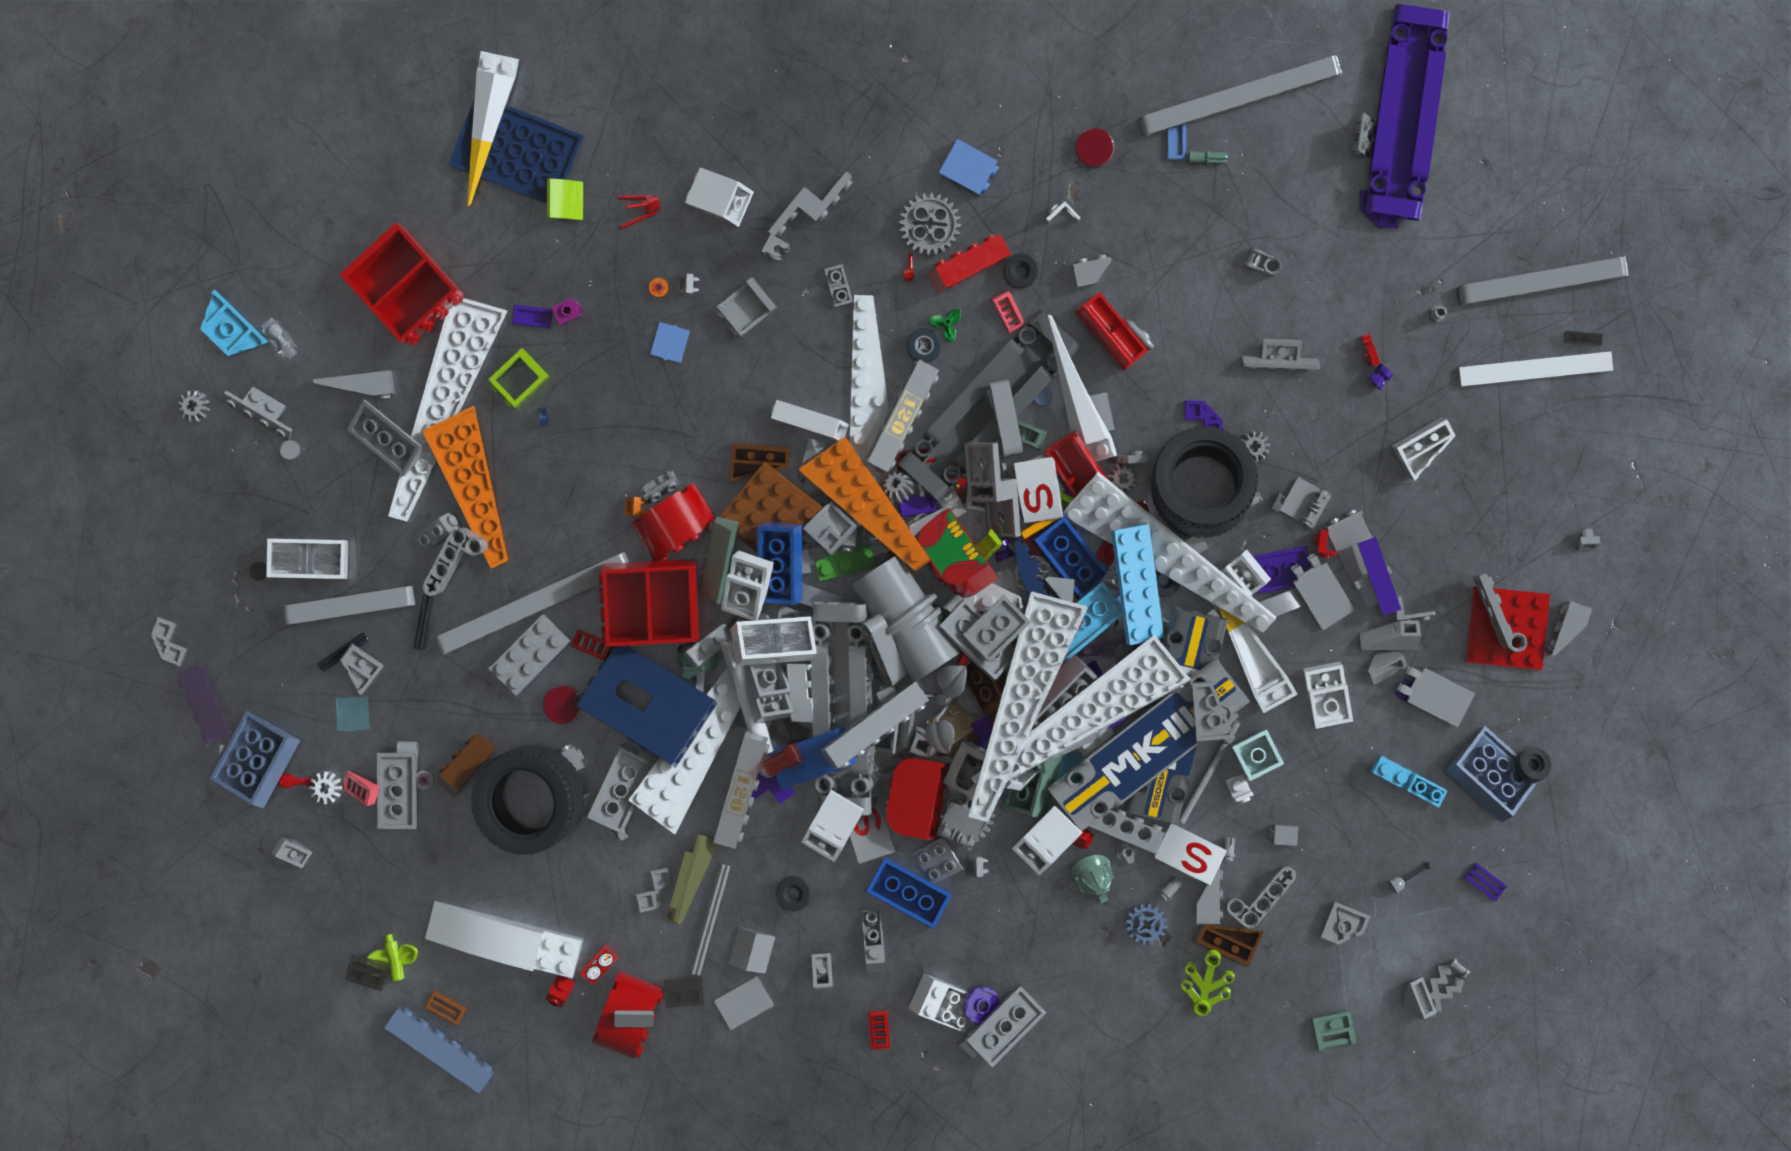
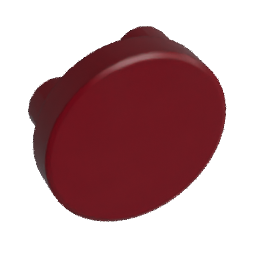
M1091 128L1084 131L1076 142L1077 157L1088 167H1100L1106 164L1114 152V142L1111 136L1099 128Z
M569 686L552 688L545 695L543 701V709L546 716L558 724H567L574 721L581 712V709L577 706L580 695Z

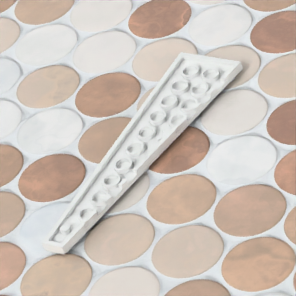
M854 295L850 444L861 460L864 461L889 412L874 298L872 295ZM864 463L880 487L884 485L882 480L888 479L887 474L892 476L894 470L897 471L896 463L893 469L886 473ZM896 501L892 505L900 515L898 501ZM848 514V517L855 524L860 525L858 521H856L851 515Z
M463 298L459 305L453 306L448 310L449 314L445 317L411 435L422 446L419 460L406 476L403 477L400 474L389 517L408 522L437 461L422 431L460 413L505 319L507 310Z
M1099 472L1095 474L1063 510V516L1113 544L1111 530L1149 524L1155 570L1261 632H1264L1275 621L1276 616Z
M1031 592L1025 616L1031 624L1018 637L968 817L989 822L1087 611V606Z
M729 666L707 693L708 696L717 702L715 709L677 767L674 768L663 760L658 759L628 800L674 835L741 707Z
M1155 635L1029 733L1008 781L1190 682L1191 679ZM981 771L971 778L976 785L978 784Z

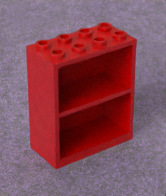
M397 222L339 274L398 341L407 346L417 344L421 340L420 336L424 332L428 333L435 327L434 323L438 319L442 320L449 314L448 310L453 306L459 305L463 301L462 297L465 295L413 235Z
M694 559L602 564V569H598L599 584H603V588H599L600 603H604V607H600L601 622H605V626H601L602 641H606V647L699 642L696 565Z

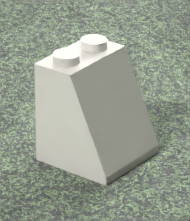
M700 168L694 177L691 190L687 193L685 203L699 211L739 227L754 192L738 181Z

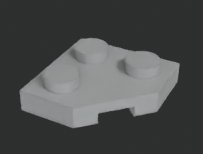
M1334 901L1320 937L1338 945L1364 934L1370 915Z

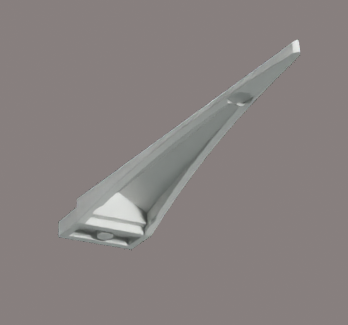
M1048 315L1047 318L1070 432L1076 431L1096 462L1117 456L1112 437L1076 371L1053 317Z

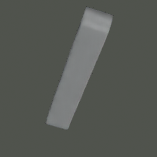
M413 586L281 607L284 625L416 604Z

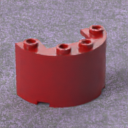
M695 483L685 487L684 490L676 492L643 513L639 519L631 522L630 525L652 560L666 561L671 551L674 553L684 548L683 544L688 540L690 543L700 538L699 533L705 530L709 533L710 524L715 522L716 516Z
M619 971L606 1001L592 1043L633 1059L636 1057L640 1058L643 1050L640 1044L646 1041L649 1031H646L647 1027H615V1012L653 1011L656 1003L660 1004L664 994L661 992L662 987Z

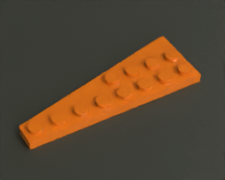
M474 406L422 432L471 530L487 541L488 547L483 554L492 569L508 561L476 411Z
M843 437L799 468L803 475L914 571L930 561L924 549L846 437Z

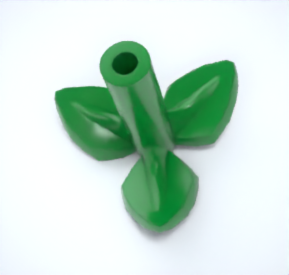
M954 309L950 311L945 320L941 315L931 316L929 322L936 329L944 326V338L953 342L956 338V330L951 324L959 322L961 310Z

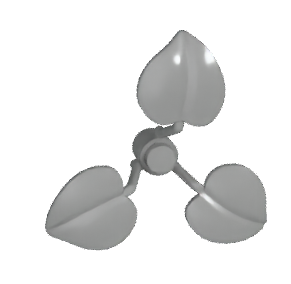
M949 665L941 668L937 675V683L943 690L937 694L926 695L927 698H936L937 703L944 707L935 718V723L927 724L925 729L926 739L935 750L946 754L950 753L954 741V729L948 721H939V719L949 709V705L957 701V697L964 690L967 675L965 665ZM911 678L901 680L896 685V691L898 692L907 684L913 682ZM920 680L917 681V684L924 692V684Z

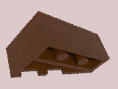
M733 442L730 482L752 477L764 461L776 471L789 468L791 446Z
M479 733L475 737L471 735L464 743L466 747L462 751L459 749L452 756L453 761L451 764L448 765L446 763L439 770L441 774L436 783L453 798L496 749Z
M1204 924L1200 926L1193 944L1209 951L1216 950L1220 953L1221 957L1243 967H1248L1264 931Z

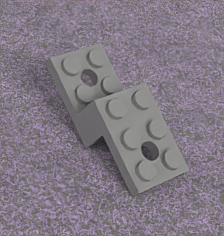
M965 443L969 501H985L987 532L992 529L1000 537L1021 536L1017 479L1000 478L998 443ZM1001 513L1004 515V520L1001 518Z

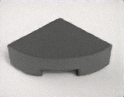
M1278 493L1269 509L1273 512H1278L1282 502L1285 500V496Z

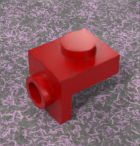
M1318 530V534L1315 533L1314 536L1315 553H1320L1322 558L1331 559L1332 555H1337V551L1326 550L1329 531Z
M557 975L545 999L552 1006L562 1008L575 982L564 976Z

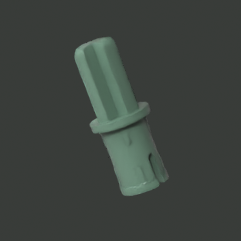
M1209 150L1207 152H1189V163H1206V165H1209V163H1227L1228 156L1226 152H1209Z

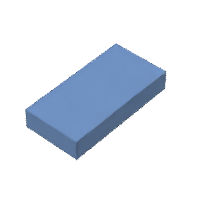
M1186 123L1175 128H1167V160H1186Z

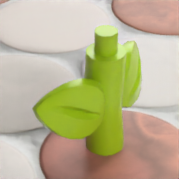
M392 934L384 935L386 943H383L384 949L373 951L365 960L368 965L376 970L382 971L389 968L391 981L404 979L403 965H411L417 958L418 950L410 944H403L398 948L397 941H393Z

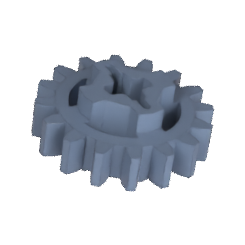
M1140 903V909L1134 906L1135 912L1128 913L1131 919H1126V922L1130 924V926L1126 927V930L1132 931L1129 936H1136L1135 942L1141 939L1143 945L1146 944V941H1149L1152 945L1153 939L1159 942L1158 936L1165 935L1162 929L1168 927L1163 924V922L1167 921V918L1161 917L1164 912H1157L1158 906L1151 908V903H1148L1147 907ZM1149 911L1154 914L1147 916L1144 915L1142 912ZM1137 916L1138 925L1134 928V920ZM1145 919L1146 921L1151 920V922L1149 923V928H1142V926L1144 925L1143 921ZM1159 920V927L1156 931L1155 923ZM1147 932L1151 936H1141L1139 934Z

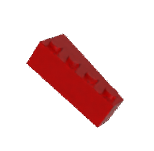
M993 234L983 239L984 243L980 245L978 243L972 244L967 247L968 251L964 253L959 251L951 255L952 259L947 262L943 259L935 263V268L926 276L936 295L943 293L949 286L952 288L964 281L965 278H971L980 273L981 270H986L1007 259L1011 253L1001 234L996 237Z

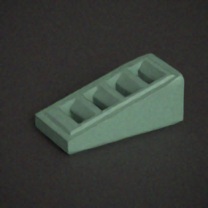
M1017 420L1019 432H1021L1022 427L1025 428L1021 437L1022 444L1040 451L1047 433ZM1029 431H1032L1029 441H1027L1026 438L1028 436ZM1039 434L1036 443H1033L1036 435Z

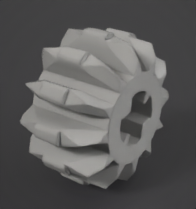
M197 390L193 392V395L191 391H186L187 397L180 395L183 402L178 401L177 405L182 406V408H179L177 412L183 413L182 419L188 417V422L190 423L194 419L196 422H200V416L203 418L207 417L203 412L210 411V408L205 407L210 402L209 400H204L206 395L203 393L199 395ZM192 402L197 404V406L194 407L195 411L190 409V407L192 406Z
M1254 430L1250 433L1251 438L1245 433L1244 438L1246 441L1241 439V442L1245 443L1247 448L1250 449V445L1253 442H1256L1255 445L1258 444L1259 446L1256 452L1250 449L1253 459H1255L1256 463H1258V457L1262 461L1265 460L1262 453L1268 455L1270 452L1265 447L1271 446L1270 443L1264 444L1268 437L1266 436L1261 439L1262 432H1258L1257 436H1255Z
M895 470L892 476L887 474L888 479L882 480L884 485L881 489L892 503L898 501L901 504L903 499L909 500L908 495L913 494L912 489L915 487L910 475H906L903 471L898 473Z

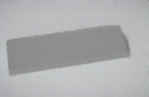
M363 400L347 431L403 477L406 476L419 460L422 446L368 401Z

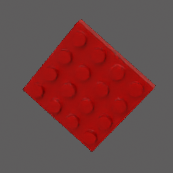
M1473 586L1465 662L1543 670L1550 594L1493 588L1494 593H1498L1502 604H1500V607L1512 632L1521 633L1527 639V646L1523 651L1512 652L1505 647H1501L1476 586ZM1518 637L1512 639V646L1516 648L1520 645Z

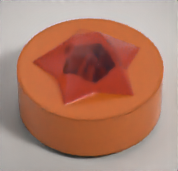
M655 278L649 284V291L655 297H663L668 292V284L662 278Z

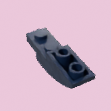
M1019 540L1016 541V564L1022 583L1029 596L1031 592L1054 597L1052 593H1046L1044 590L1046 585L1040 577L1036 579L1035 575L1041 572L1039 569L1041 565L1035 557H1030L1028 554L1030 549L1024 541L1022 543Z

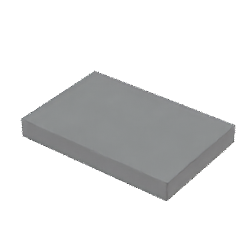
M1003 595L962 636L990 663L1031 622Z

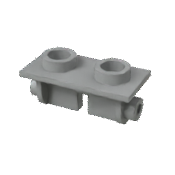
M673 470L670 472L666 471L657 477L660 484L657 485L652 480L642 486L643 489L640 492L648 504L657 502L661 496L676 490L681 485Z

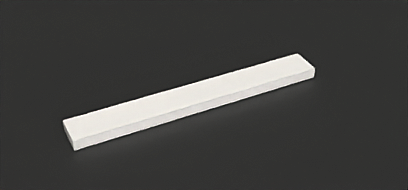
M1610 351L1459 367L1458 369L1460 387L1613 371V362Z

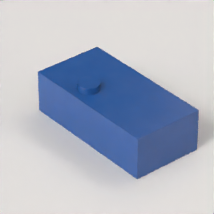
M1065 516L1055 520L1031 540L1060 578L1074 579L1073 595L1078 600H1081L1102 582L1106 572H1108Z
M765 522L757 527L758 557L774 562L764 603L795 605L803 600L802 524Z
M841 726L768 753L781 789L783 790L840 770V768L833 769L820 750L845 732L844 727ZM855 756L849 760L850 764L848 766L857 762Z
M883 858L865 891L870 896L930 929L935 928L952 894L886 858Z

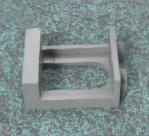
M968 740L963 741L943 781L947 788L953 792L959 791L964 794L965 798L973 801L977 785L974 783L972 788L969 789L959 784L956 778L967 754L984 762L987 750Z

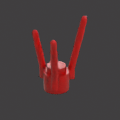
M657 195L618 196V199L643 200L642 203L626 205V209L644 207L645 212L649 211L621 225L620 229L633 225L649 216H654L656 211H660Z

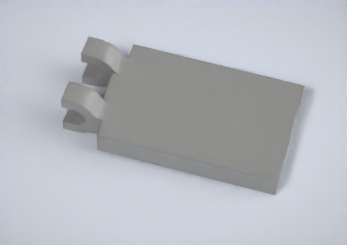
M1312 553L1306 557L1312 566L1311 569L1304 573L1297 563L1290 568L1297 578L1293 581V584L1321 630H1325L1355 609L1325 561L1320 564L1318 557Z
M1408 666L1405 673L1416 678L1413 685L1409 688L1400 683L1396 689L1408 696L1406 702L1455 727H1459L1475 693L1425 667L1420 672Z

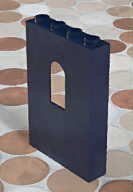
M613 646L609 652L610 656L608 659L601 663L597 676L592 677L587 691L578 698L577 706L585 713L676 768L715 709L717 702L630 647ZM629 681L654 696L644 712L617 696L616 687L620 682Z

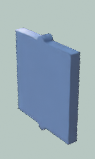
M659 322L650 355L664 358L665 361L671 360L681 363L690 331L679 328L675 324L672 326Z

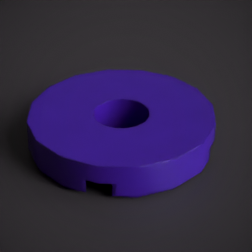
M984 986L976 987L968 992L964 999V1014L968 1020L980 1025L1000 1005L997 993L991 988ZM985 1001L986 1006L980 1011L978 1008L979 1003Z

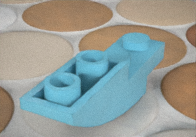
M1381 755L1378 756L1370 771L1437 807H1440L1448 790Z

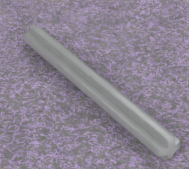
M720 864L690 971L693 975L699 976L702 970L730 866L726 864Z

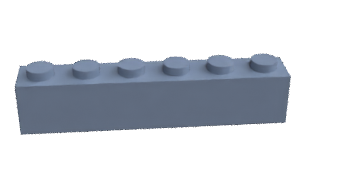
M399 1007L384 1027L479 1094L494 1074L492 1067L488 1063H481L476 1060L477 1056L472 1052H465L460 1049L461 1045L454 1040H447L443 1032L430 1028L426 1020L414 1017L413 1012L407 1007Z

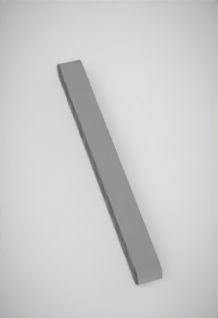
M1337 55L1156 111L1141 116L1138 120L1143 135L1146 137L1166 131L1170 127L1175 128L1183 123L1188 124L1337 77L1342 74Z
M623 552L435 637L434 641L441 656L600 585L598 569H602V564L627 563L629 561L626 554Z

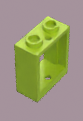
M521 348L488 380L491 382L489 386L497 394L501 392L504 396L502 400L510 408L512 406L518 408L550 376ZM521 358L539 378L514 400L496 380Z

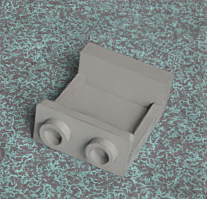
M753 277L746 281V284L716 306L719 309L716 313L723 321L727 319L731 324L728 328L735 336L739 334L742 337L777 309V307Z

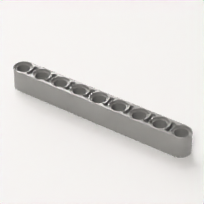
M1619 257L1458 286L1461 305L1629 275L1626 258Z

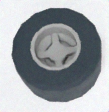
M920 328L909 336L907 351L914 361L920 359L925 363H929L939 356L941 340L933 330Z

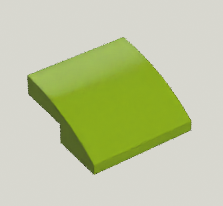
M547 179V218L583 220V182Z

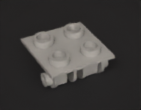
M1362 113V117L1356 120V131L1354 134L1359 135V137H1354V140L1357 141H1353L1352 151H1354L1353 155L1356 156L1363 154L1369 157V153L1373 149V141L1371 139L1372 133H1375L1376 123L1366 113Z
M1298 477L1280 511L1313 529L1332 495Z
M951 801L936 835L972 850L984 821L968 817L969 809Z
M938 837L934 842L912 853L933 885L963 870L961 863L944 837Z

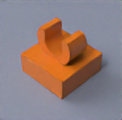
M625 497V516L640 517V515L646 512L640 510L641 504H647V501L641 500V497Z

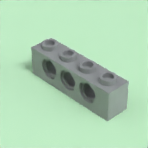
M1098 803L1094 808L1097 811H1101L1105 808V805ZM1118 808L1115 811L1111 809L1108 811L1107 814L1113 816V821L1110 824H1104L1103 817H1100L1089 825V827L1154 854H1157L1165 832L1161 831V826L1154 823L1151 826L1144 824L1145 820L1134 816L1133 819L1127 817V812ZM1124 821L1130 822L1131 825L1130 829L1126 832L1120 829V825ZM1147 829L1148 836L1145 839H1140L1138 837L1139 830Z

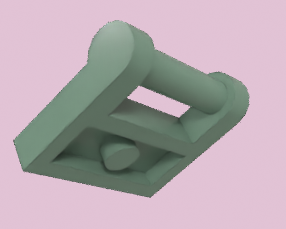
M1350 1011L1312 1018L1319 1052L1325 1051L1327 1048L1357 1044ZM1348 1032V1037L1323 1041L1322 1038L1328 1035Z

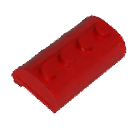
M1100 292L1075 311V314L1083 321L1122 371L1126 370L1148 352L1146 347L1125 323L1127 321L1118 315Z
M1076 431L1064 435L1044 450L1048 458L1052 457L1055 460L1057 472L1074 497L1079 494L1097 472L1107 479L1105 473L1101 470Z

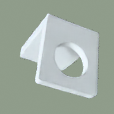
M1064 201L1060 206L1056 204L1049 211L1051 215L1045 221L1049 223L1064 208L1077 222L1080 220V217Z

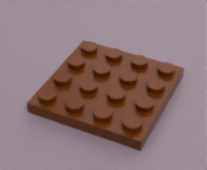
M764 461L719 517L739 521L736 537L758 553L757 527L765 522L802 524L803 536L806 533L803 528L823 507Z

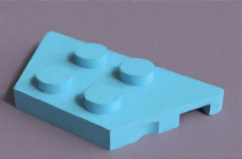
M215 289L212 291V297L209 306H207L206 316L200 330L227 356H232L269 342Z

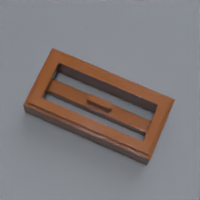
M433 990L424 1007L457 1026L468 1009ZM434 997H437L445 1001L446 1003L456 1007L457 1009L461 1010V1013L435 1000ZM431 1002L458 1017L457 1020L430 1006Z

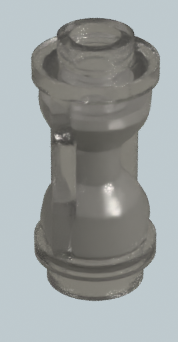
M271 318L261 325L263 334L283 359L286 357L290 359L297 354L296 349L298 346L278 320L275 321L274 318Z

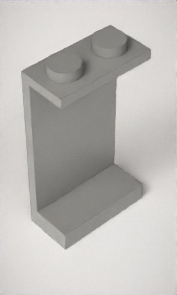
M1353 509L1345 513V518L1339 520L1337 517L1327 522L1329 526L1325 527V530L1329 531L1328 536L1354 588L1360 589L1371 582L1357 543L1371 539L1372 536L1362 517V510L1356 512ZM1387 565L1386 567H1387L1388 572H1389V574H1390V573H1392V571H1391L1389 565Z

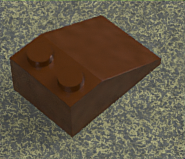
M969 659L966 665L965 685L981 716L986 715L988 717L999 709L1006 684L1005 672L1003 671L993 681Z

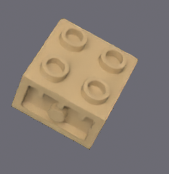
M957 701L951 704L949 709L939 719V721H948L954 729V741L950 753L947 754L951 759L956 756L963 741L968 740L973 743L980 739L970 726L975 720ZM937 715L929 719L927 724L935 723Z

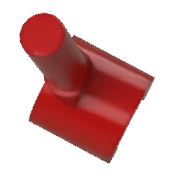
M908 253V269L903 270L905 281L914 279L913 253Z

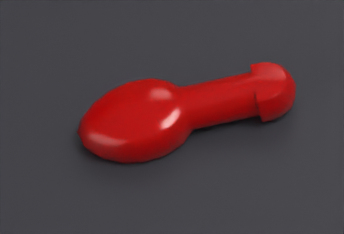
M283 774L277 785L282 788H291L294 785L309 787L313 783L311 782V777L295 778L290 774Z

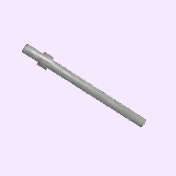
M1236 721L1231 725L1234 735L1240 726V723ZM1235 738L1222 739L1219 748L1180 815L1179 821L1184 824L1227 747L1229 744H1232Z

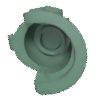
M687 642L684 645L680 644L677 648L674 660L679 663L680 669L684 673L682 678L690 680L692 676L702 673L705 669L716 670L718 664L717 653L695 669L684 653L698 642Z
M1091 855L1077 862L1072 868L1070 876L1072 881L1078 886L1081 894L1086 893L1092 897L1098 896L1101 903L1108 901L1105 893L1109 891L1111 881L1115 880L1109 859L1103 855Z

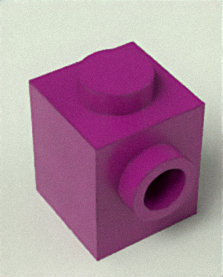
M573 298L551 307L560 326L580 318V312L583 311L579 301L575 302Z

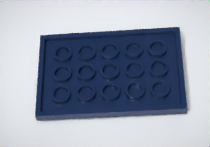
M474 101L448 165L467 173L470 171ZM506 105L480 178L547 204V179H568L584 136Z

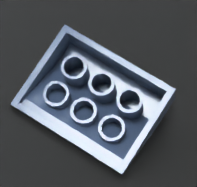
M246 711L210 779L249 804L264 808L301 740Z
M1486 726L1476 734L1445 771L1501 823L1514 816L1537 784L1524 782L1517 776L1514 769V761L1517 754Z

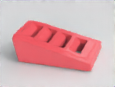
M1004 290L990 298L1008 333L1026 325L1008 290ZM1005 297L1007 298L1006 301H1004L1001 304H998V301L1004 299ZM1009 304L1011 305L1010 308H1008V309H1006V310H1004V311L1002 312V310H1001L1002 308H1004L1005 306H1007V305H1009ZM1014 311V315L1005 318V315ZM1018 318L1019 321L1009 326L1008 323Z
M347 771L343 790L361 803L369 806L375 804L379 786Z

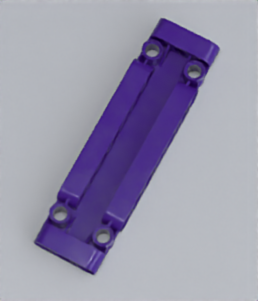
M1404 4L1395 5L1392 30L1389 35L1390 44L1387 46L1370 162L1369 172L1371 176L1368 184L1369 190L1365 211L1368 214L1420 221L1423 198L1426 192L1425 184L1430 172L1446 52L1444 51L1450 16L1448 11ZM1395 31L1403 32L1404 38H1397ZM1434 36L1440 37L1441 40H1442V43H1441V44H1436V43H1434L1433 37H1434ZM1374 181H1380L1382 189H1376L1373 184ZM1413 186L1418 187L1420 195L1413 194L1411 188Z

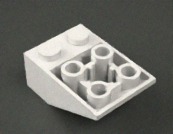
M831 790L801 843L835 862L864 809Z
M1054 806L1012 849L1038 875H1041L1083 832L1059 808Z
M924 973L909 1005V1009L922 1017L965 1032L970 1021L965 1016L963 1009L964 999L968 992Z

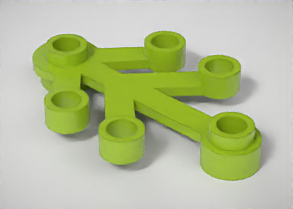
M1210 950L1206 953L1205 963L1207 964L1204 980L1196 971L1197 965L1194 962H1188L1185 965L1186 974L1190 975L1200 988L1201 995L1199 996L1193 989V981L1189 978L1182 980L1181 988L1193 1000L1192 1008L1199 1016L1207 1015L1211 1011L1212 1005L1230 998L1231 990L1228 987L1220 988L1219 994L1208 998L1210 992L1225 984H1231L1235 977L1234 973L1228 970L1223 973V977L1212 982L1214 969L1221 961V955L1216 950Z

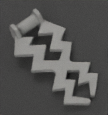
M1453 959L1450 964L1438 966L1439 978H1430L1433 991L1429 994L1431 999L1435 1001L1436 1011L1442 1012L1441 999L1453 998L1452 992L1462 993L1464 979L1470 971L1466 970L1456 959ZM1450 968L1455 969L1462 975V977H1455L1457 986H1445L1447 993H1439L1438 984H1448L1446 974L1452 975Z

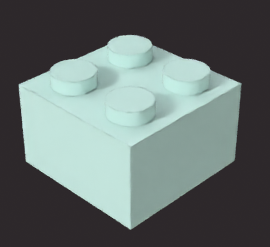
M1262 729L1230 746L1248 781H1252L1284 764L1267 729Z

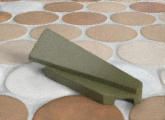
M699 833L694 851H685L666 921L682 924L718 844L713 843L714 837Z

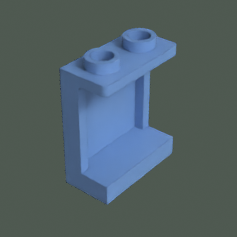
M957 139L939 171V175L954 181L979 196L981 193L985 194L990 184L987 181L990 176H995L999 168L996 166L998 161Z

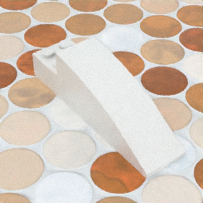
M434 901L425 936L427 940L489 960L529 971L537 969L573 978L575 975L584 939Z

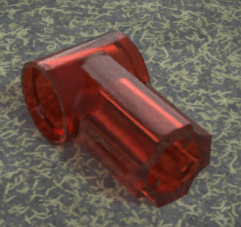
M796 743L782 748L776 755L764 760L763 766L769 776H773L786 768L802 763L804 759Z

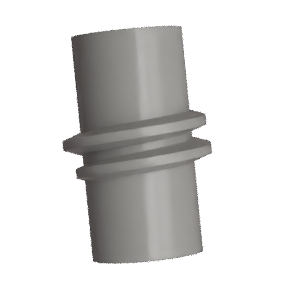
M898 556L891 558L851 585L861 603H866V609L870 617L872 618L880 614L885 619L888 625L886 635H892L904 667L913 682L919 681L962 652L939 627L942 623L939 618L942 608L941 606L932 607V603L937 598L936 594L924 595Z

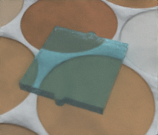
M351 695L350 697L336 698L338 731H352L354 733L357 730H370L368 696L354 697V695Z

